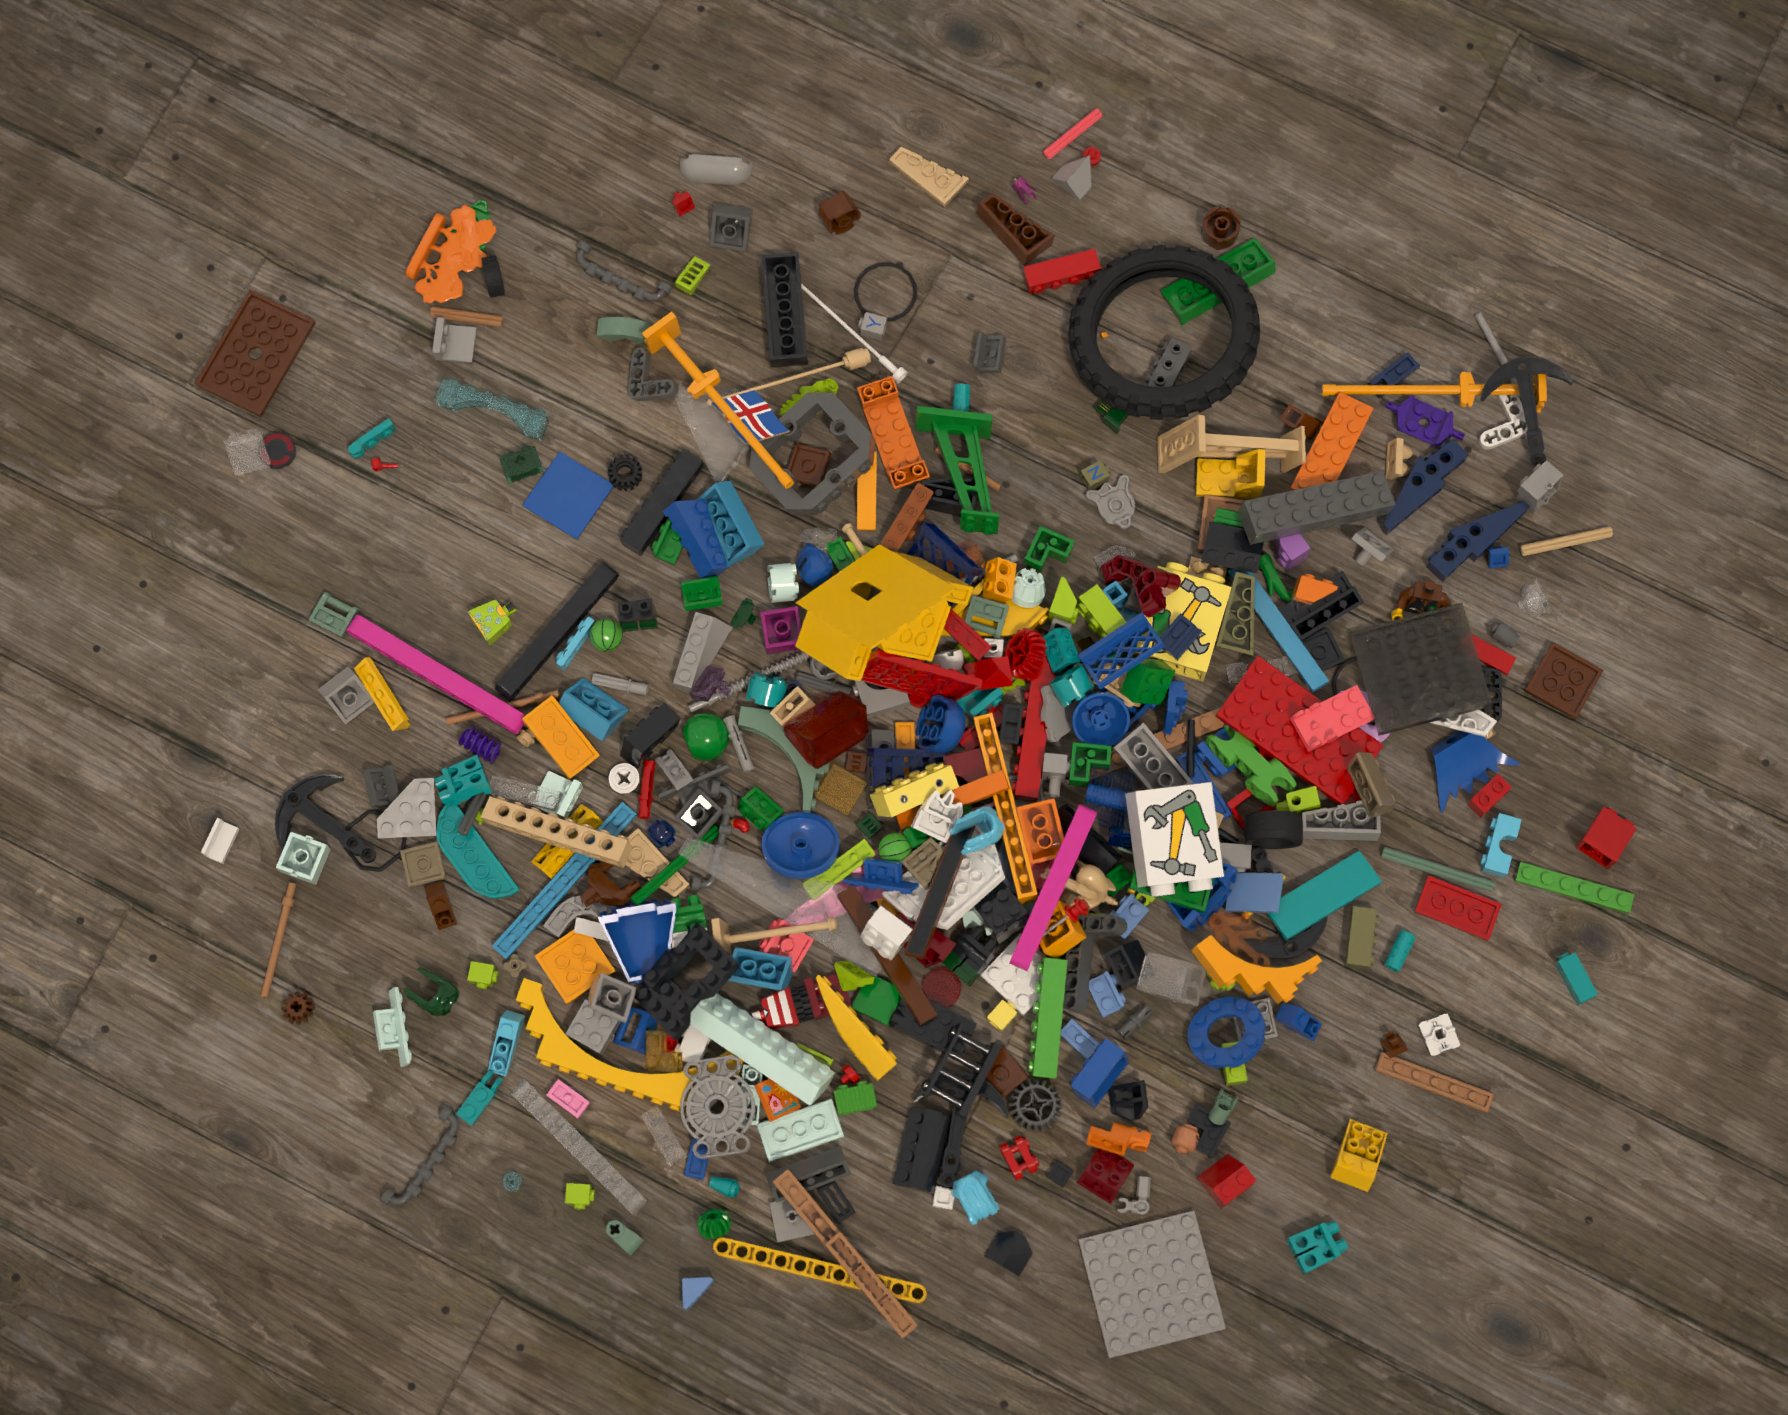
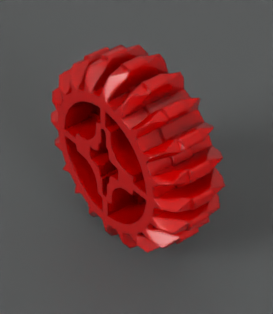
M1023 628L1018 630L1016 634H1012V639H1008L1009 643L1005 646L1006 650L1003 654L1008 656L1012 677L1026 680L1027 678H1032L1033 674L1036 675L1037 670L1041 669V664L1044 662L1043 659L1047 655L1045 654L1047 647L1045 646L1046 641L1040 633L1033 629Z

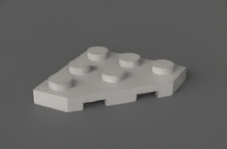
M434 777L414 778L377 818L378 838L436 836Z

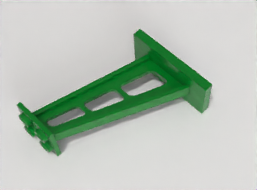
M918 406L916 431L932 432L935 435L962 508L960 530L968 533L982 532L986 535L998 534L1000 514L992 513L979 438L990 439L993 414ZM948 434L965 436L969 453L968 458H960L954 454ZM958 463L971 465L975 486H968L964 483ZM967 491H975L978 494L981 511H973Z

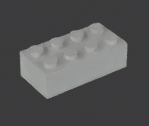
M1144 723L1138 724L1111 747L1133 775L1135 774V778L1145 790L1191 785L1193 783Z

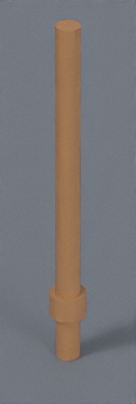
M558 690L547 693L539 692L535 693V696L507 702L506 704L513 708L534 703L541 704L550 696L558 698L559 692ZM471 711L448 717L446 722L447 725L483 717L484 715L477 711Z
M289 882L286 896L282 899L281 905H283L261 997L268 998L290 908L294 904L295 883Z

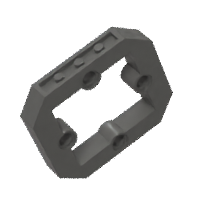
M807 393L778 419L787 429L794 427L793 430L789 433L759 441L768 453L772 455L787 440L790 442L799 440L802 435L801 428L819 411L823 410L832 419L830 430L836 439L841 442L850 439L857 446L858 449L839 467L829 470L826 473L825 479L803 499L794 490L797 485L794 475L788 469L783 468L794 482L790 488L785 489L776 475L751 447L749 469L791 515H818L824 512L833 500H837L844 490L853 486L856 480L862 474H866L873 465L874 436L834 393ZM845 427L842 432H838L840 428ZM836 478H840L839 482L833 483Z

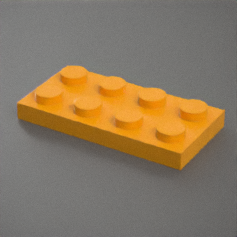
M550 696L521 719L569 780L600 756L553 696Z

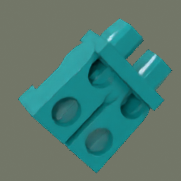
M478 755L454 764L448 769L447 767L441 769L443 775L434 779L438 790L448 788L439 792L443 804L454 801L455 805L461 804V801H466L479 793L484 792L485 795L492 793Z
M1336 1221L1327 1224L1324 1222L1286 1239L1293 1256L1313 1247V1250L1295 1258L1303 1275L1341 1256L1340 1253L1349 1248L1344 1238L1335 1242L1332 1237L1333 1234L1340 1231Z

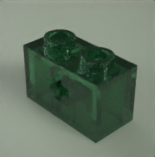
M526 446L521 451L515 453L508 452L499 458L508 484L544 472L535 446Z

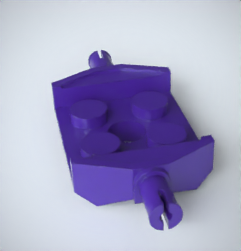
M1415 395L1410 396L1401 405L1387 401L1385 408L1395 412L1397 430L1435 447L1441 445L1451 436L1461 441L1465 436V433L1454 430L1452 411L1448 413L1415 399ZM1426 419L1429 422V426L1422 427L1419 424V420Z

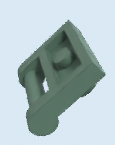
M325 592L308 620L343 638L347 632V627L354 617L358 615L359 608L351 607ZM330 604L348 613V615L344 617L325 606Z
M972 595L965 622L973 630L994 635V638L1000 639L1010 606ZM975 616L996 622L998 626L993 628L973 622L972 617Z

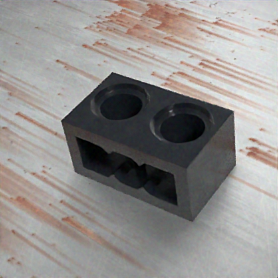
M1005 703L999 739L1000 744L1018 746L1024 706Z

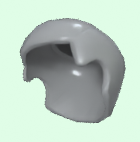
M811 659L810 670L817 678L828 680L837 674L816 659Z

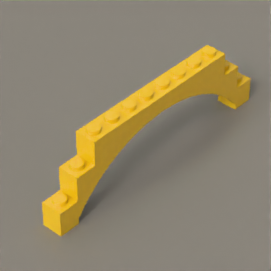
M523 979L516 1001L520 1004L519 1007L530 1011L533 1008L526 1030L530 1032L529 1035L540 1039L543 1036L536 1056L540 1060L539 1064L546 1067H551V1065L557 1066L559 1071L567 1074L570 1071L575 1072L577 1077L588 1080L589 1077L595 1079V1083L606 1087L607 1084L614 1086L613 1089L625 1093V1090L633 1092L632 1096L643 1099L645 1096L650 1098L654 1104L662 1106V1103L670 1105V1109L680 1112L683 1093L692 1081L685 1076L684 1071L668 1074L634 1073L612 1067L595 1059L574 1044L558 1026L544 998V986L540 983ZM726 1049V1052H725V1053H723L722 1055L718 1056V1057H724V1056H735V1057H737L736 1055H734L733 1053H731V1052L728 1051L727 1049ZM740 1058L739 1060L741 1061L742 1067L741 1070L736 1074L738 1076H740L743 1069V1065L745 1063ZM734 1059L729 1060L727 1068L735 1070L737 1061ZM715 1062L710 1063L707 1068L708 1072L715 1073L718 1065ZM698 1067L688 1069V1073L690 1076H696L699 1069ZM691 1089L689 1090V1092H688V1094H687V1096H686V1100H685V1101H687L688 1095L690 1094Z

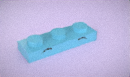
M587 617L586 620L580 622L577 628L578 632L575 636L572 635L567 641L568 646L564 652L560 651L556 657V665L562 671L566 670L589 637L590 629L595 620Z

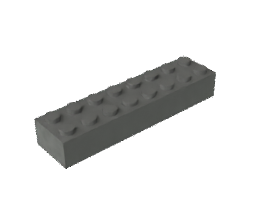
M1380 471L1246 500L1238 512L1251 545L1388 515L1396 504L1384 472Z

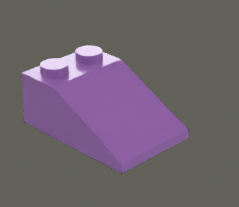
M1301 534L1274 539L1276 555L1278 557L1277 561L1282 568L1285 567L1289 571L1306 560L1310 547Z

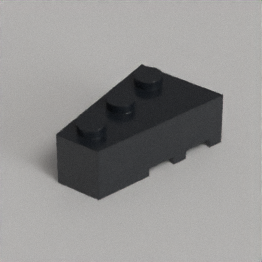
M962 477L966 485L975 486L974 478L964 479ZM935 479L922 481L921 484L934 492L925 509L961 516L962 508L951 480ZM967 491L973 511H975L978 494L975 491Z
M665 703L659 708L657 706L653 708L647 719H641L636 726L637 728L633 731L629 730L623 737L624 743L620 756L636 769L640 767L641 760L646 755L650 757L653 754L651 750L659 743L662 744L679 725L681 718Z

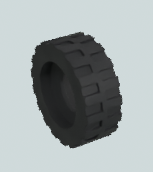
M497 256L481 258L490 298L505 295Z

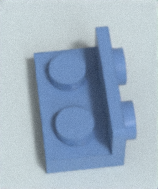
M1132 893L1129 897L1125 895L1119 902L1120 908L1117 911L1112 910L1110 913L1123 918L1127 922L1126 932L1119 936L1123 940L1129 936L1149 912V909L1134 898L1135 895Z
M1108 971L1089 980V992L1102 1019L1124 1009V1003L1126 1002L1123 993L1118 992L1115 987L1117 981L1114 975H1109Z

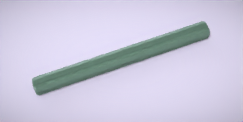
M1384 847L1381 854L1382 858L1488 892H1492L1495 886L1494 881L1388 847Z

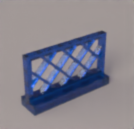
M923 523L920 528L922 532L906 555L913 556L915 552H919V557L924 559L923 551L930 550L931 561L928 562L935 566L937 562H942V570L947 572V561L951 560L954 565V571H948L947 573L954 574V577L959 579V573L964 572L968 576L964 582L970 585L975 576H980L983 570L935 524ZM925 537L929 539L930 547L923 548ZM935 549L941 550L942 559L935 560ZM947 601L951 606H955L957 604Z

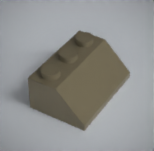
M1356 753L1346 768L1369 818L1391 812L1396 806L1395 797L1389 792L1387 780L1379 770L1380 767L1377 759L1373 757L1372 753Z

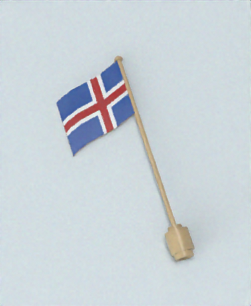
M858 348L845 352V357H842L841 362L730 394L722 398L758 441L788 433L790 430L777 419L769 405L755 391L844 365L845 368L848 367L849 370L867 366V363H871L870 354L867 348ZM708 399L707 404L709 406H713L726 419V421L728 422L736 436L742 442L748 445L749 443L744 439V437L739 433V431L734 427V425L728 420V418L723 414V412L718 408V406L712 400Z

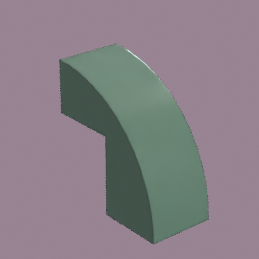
M625 317L599 318L597 337L608 342L626 338L641 344L645 343V337L642 333L651 327V324Z

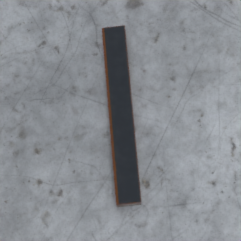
M976 825L955 835L950 834L904 951L906 956L920 959L925 958L965 854H962L961 851L964 849L963 847L967 840L971 839Z

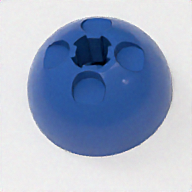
M1096 692L1087 695L1077 704L1073 713L1072 724L1076 736L1083 743L1112 746L1118 743L1127 733L1130 715L1126 705L1120 698L1111 693Z

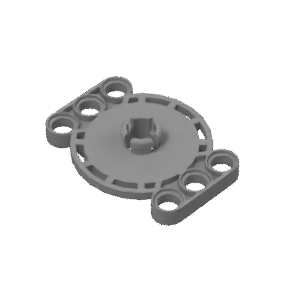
M735 1056L691 1061L684 1067L685 1076L692 1081L683 1093L680 1113L687 1131L698 1140L693 1146V1153L700 1159L742 1154L748 1152L751 1148V1141L744 1134L753 1122L755 1099L749 1085L740 1076L736 1075L741 1070L742 1064L739 1058ZM734 1059L737 1061L735 1070L727 1068L729 1060ZM712 1062L718 1065L715 1073H709L707 1069L708 1065ZM692 1065H696L699 1069L696 1076H690L688 1073V1069ZM740 1081L745 1085L748 1092H744L739 1086ZM691 1089V1092H690V1094L688 1095V1099H687V1101H685V1100H686V1096H687L689 1090ZM749 1096L751 1099V1109H748L747 1097ZM717 1100H720L724 1103V1110L720 1114L715 1115L711 1108H713ZM684 1106H686L687 1118L685 1117ZM750 1113L749 1121L745 1126L743 1124L747 1118V1114ZM689 1122L696 1129L695 1133L690 1129ZM744 1138L747 1146L739 1150L736 1143L739 1139ZM721 1141L727 1143L725 1152L717 1150V1144ZM701 1144H705L708 1148L705 1155L698 1154L697 1148Z

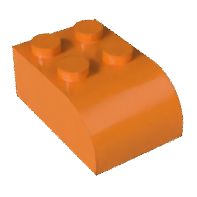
M1055 798L1016 807L1030 865L1055 859L1064 840Z

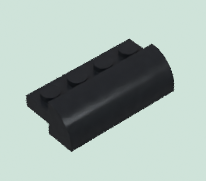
M1343 571L1328 579L1333 582V585L1338 586L1336 591L1310 605L1293 600L1278 609L1300 641L1364 603L1355 586L1352 587Z
M910 1108L893 1179L894 1185L934 1194L951 1125V1115L927 1108Z

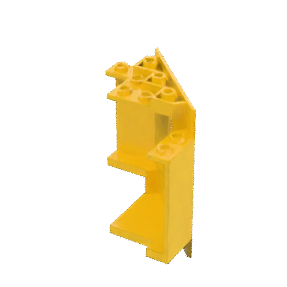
M879 544L796 602V604L808 611L795 647L844 678L861 681L874 647H878L886 653L932 662L951 609L947 601L967 605L973 587L920 557L893 552ZM872 586L882 591L867 601Z

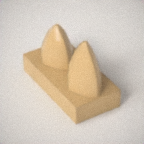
M1395 438L1387 443L1386 479L1393 480L1397 477L1406 476L1411 472L1409 467L1403 463V459L1411 458L1415 453L1403 444L1404 439Z
M1191 556L1188 575L1202 578L1204 573H1212L1225 579L1227 567L1202 563V559Z

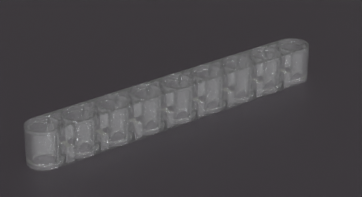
M525 1079L511 1092L633 1216L648 1202Z

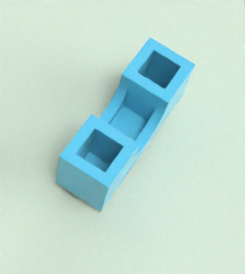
M1501 813L1496 818H1492L1490 823L1492 833L1491 836H1487L1485 847H1488L1487 852L1482 855L1480 865L1483 866L1482 872L1505 878L1508 874L1512 856L1501 851L1499 842L1501 840L1514 842L1518 836L1522 819Z

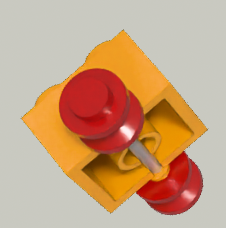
M1076 898L1074 900L1075 904L1071 907L1059 900L1037 950L1042 948L1044 954L1057 959L1084 940L1086 935L1079 923L1078 916L1089 914L1088 909L1090 907L1084 899Z

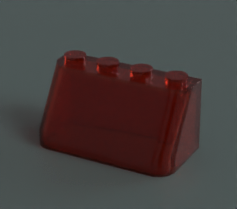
M838 691L784 726L785 736L810 766L819 769L865 739L866 733H868L867 707L843 692Z

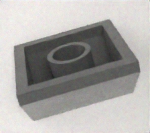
M698 789L674 818L700 841L724 810L701 789Z

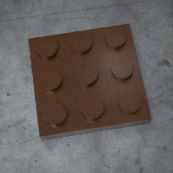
M1552 642L1524 692L1576 720L1604 670Z

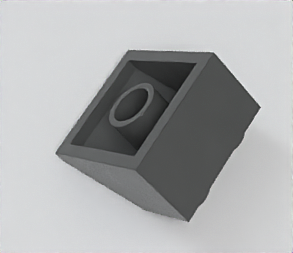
M717 203L712 216L710 246L746 251L753 209Z

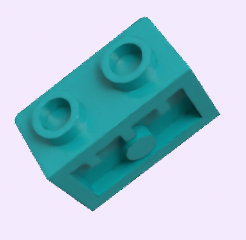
M1055 628L1043 636V639L1046 641L1045 646L1047 647L1045 653L1053 673H1059L1070 664L1080 663L1078 652L1068 628Z

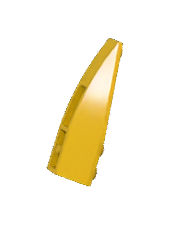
M818 975L815 980L817 981L824 1005L838 1033L851 1052L873 1078L878 1081L897 1064L895 1062L896 1056L890 1050L886 1051L882 1047L883 1041L878 1035L873 1036L869 1032V1027L856 1017L857 1013L851 1006L847 1007L841 994L838 991L834 992L830 988L832 984L825 976L821 978Z

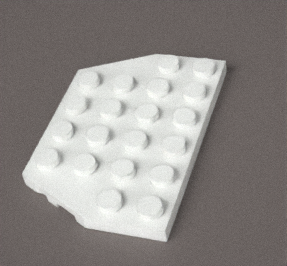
M976 825L971 839L984 834L979 826ZM941 841L938 845L944 851L947 843ZM995 843L987 846L985 849L964 855L937 924L938 928L948 930L1005 879ZM909 871L902 875L903 881L919 883ZM919 883V888L912 891L911 894H901L900 891H884L882 895L908 920L916 922L930 885L925 890Z

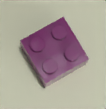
M798 606L760 612L767 655L799 650V648L795 647L802 628Z

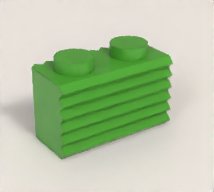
M868 1081L856 1083L857 1086L850 1088L849 1085L838 1086L837 1090L834 1091L838 1115L842 1116L876 1109L877 1103L873 1083L868 1084Z

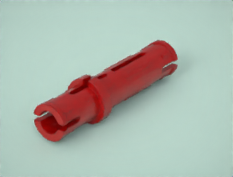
M644 761L641 793L638 796V801L640 802L638 818L650 819L651 803L654 799L652 791L655 761Z

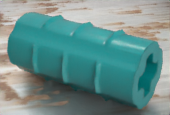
M967 384L954 385L953 410L969 412L970 386Z
M1401 930L1395 939L1393 947H1391L1384 966L1393 972L1399 973L1403 964H1405L1404 962L1409 955L1411 947H1413L1416 937L1407 931Z

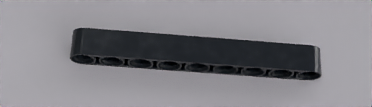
M605 562L601 563L499 680L495 690L507 700L512 701L615 583L619 573Z

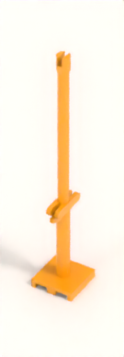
M670 312L645 330L642 335L645 337L644 341L648 346L647 350L654 354L663 346H666L694 379L687 392L691 393L695 399L707 393L776 475L785 489L790 488L794 484L792 478L779 466L714 389V386L721 381L717 370L714 369L702 373L674 340L681 334L674 313Z
M1462 372L1459 377V385L1322 384V396H1336L1339 392L1346 395L1459 394L1460 406L1464 408L1467 404L1468 407H1472L1475 395L1482 394L1485 384H1475L1471 372ZM1534 374L1532 379L1537 414H1541L1544 402H1547L1546 374ZM1503 384L1490 395H1520L1518 384Z

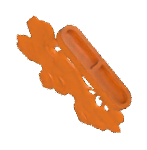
M462 205L461 208L452 210L450 214L452 225L446 229L444 228L446 217L437 213L407 267L406 277L412 280L419 276L422 268L426 271V277L420 279L415 284L416 292L423 295L424 303H432L433 301L443 303L450 299L461 297L463 295V283L459 279V271L470 272L475 267H483L481 258L487 256L486 253L479 249V246L490 242L496 233V227L493 226V222L490 219L476 222L475 210L471 207ZM452 229L457 230L456 233H453V232H450V231H451ZM442 232L448 239L442 246L438 247L435 244ZM432 249L440 252L441 257L437 263L430 265L426 262ZM439 265V268L435 269L434 266ZM430 269L436 272V279H433L430 274L432 273V271H430Z

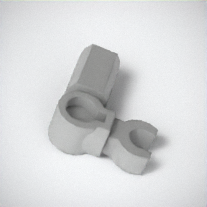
M1137 1177L1136 1197H1139V1200L1129 1202L1125 1198L1118 1199L1119 1202L1126 1204L1124 1209H1118L1119 1213L1124 1214L1132 1211L1134 1214L1145 1215L1149 1212L1150 1206L1147 1198H1150V1177Z

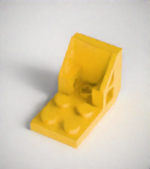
M1257 449L1236 456V460L1197 459L1196 497L1211 495L1232 499L1260 498L1265 485L1266 450Z

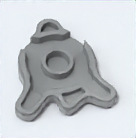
M1127 475L1120 476L1115 487L1105 482L1099 490H1088L1086 492V499L1096 505L1100 517L1108 524L1118 526L1121 529H1128L1130 527L1131 518L1135 510V501L1128 489L1130 479Z
M1047 685L1041 688L1043 697L1041 722L1044 721L1047 727L1045 731L1048 741L1057 742L1072 729L1073 713L1079 701L1073 699L1071 704L1062 707L1051 687Z

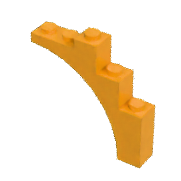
M1212 935L1191 950L1219 988L1223 985L1229 987L1237 981L1248 996L1252 993L1258 995L1266 989L1277 1005L1282 1001L1287 1003L1295 997L1293 993L1298 989L1296 985L1304 980L1303 975L1306 973L1311 975L1319 969L1317 965L1322 962L1320 957L1316 955L1306 962L1291 967H1261L1234 956L1223 948Z

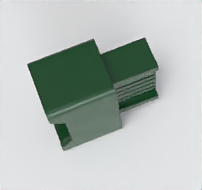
M1104 400L1095 410L1104 417L1103 423L1116 434L1120 432L1121 424L1128 416H1131L1125 414L1123 410H1115L1104 403Z

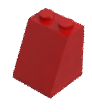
M1603 807L1575 848L1606 869H1609L1617 862L1637 828L1634 827L1630 820L1619 817L1615 810Z
M1230 1154L1225 1155L1196 1177L1220 1209L1224 1208L1257 1182L1247 1167Z

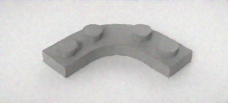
M574 896L561 903L543 927L560 938L576 917L592 915L598 918L601 912L607 911V913H610V908L616 906L601 905L600 902H595L585 907L581 903L580 896Z

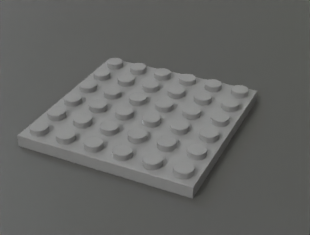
M1195 1211L1078 1240L1108 1358L1226 1329Z

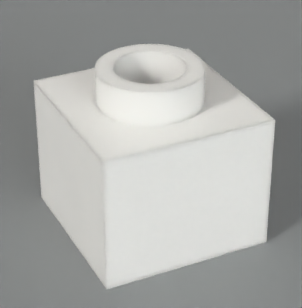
M985 638L984 640L990 646L997 647L995 651L989 650L984 655L983 660L1002 657L1004 640Z

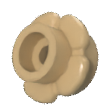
M530 730L519 731L517 739L522 745L529 747L535 743V736Z

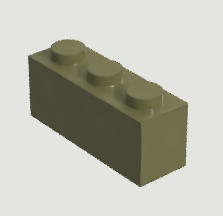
M1352 907L1344 967L1368 970L1370 965L1374 964L1375 954L1372 953V947L1376 946L1377 934H1374V929L1379 924V915H1376L1377 909Z

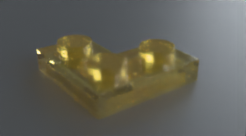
M647 1030L646 1070L680 1073L682 1072V1052L666 1051V1031Z

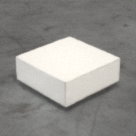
M936 1186L933 1207L952 1210L954 1197L951 1194L952 1189Z

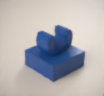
M1502 545L1497 549L1489 547V568L1508 566V547H1503Z

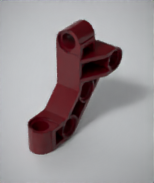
M1117 555L1101 566L1106 586H1109L1114 581L1120 582L1127 577L1132 578L1141 611L1148 618L1155 616L1165 609L1166 601L1164 597L1175 592L1181 585L1179 575L1127 556Z

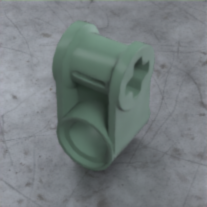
M1221 1088L1209 1113V1119L1214 1124L1223 1125L1239 1097H1233L1225 1093L1224 1089Z
M617 1220L610 1221L606 1226L608 1236L631 1256L644 1241L631 1229L629 1230ZM617 1225H619L620 1233H614L612 1235L611 1226L616 1227Z

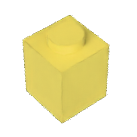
M1002 1000L988 1015L987 1021L1002 1033L1017 1016L1015 1011L1017 1008L1011 1002Z

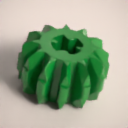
M714 1208L711 1211L707 1210L706 1213H701L697 1219L698 1231L701 1237H705L706 1240L710 1238L715 1240L718 1237L722 1238V1235H727L728 1231L731 1230V1220L727 1211H723L722 1208L718 1210Z

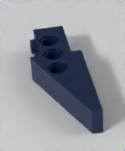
M1454 439L1449 443L1447 441L1442 443L1438 447V452L1435 454L1433 452L1430 453L1424 460L1421 456L1418 458L1395 502V507L1389 513L1381 529L1385 535H1388L1443 490L1445 486L1443 479L1466 461L1468 454ZM1445 457L1448 463H1443L1440 458ZM1426 469H1432L1434 474H1428ZM1412 480L1419 481L1420 485L1415 486Z
M1523 501L1450 530L1447 535L1449 539L1441 545L1442 550L1438 553L1435 551L1427 559L1429 563L1426 567L1441 582H1444L1468 558L1473 562L1479 559L1489 547L1527 512L1530 506ZM1469 530L1477 531L1478 536L1471 535ZM1456 543H1463L1465 548H1459ZM1449 555L1452 561H1446L1443 556Z

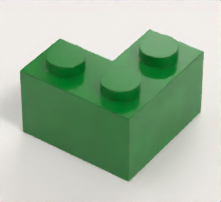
M1040 526L1025 557L1024 566L1041 573L1048 557L1066 564L1074 549L1075 541Z
M1073 742L1069 785L1088 787L1090 768L1098 769L1099 767V769L1103 768V770H1106L1107 768L1109 770L1112 746Z

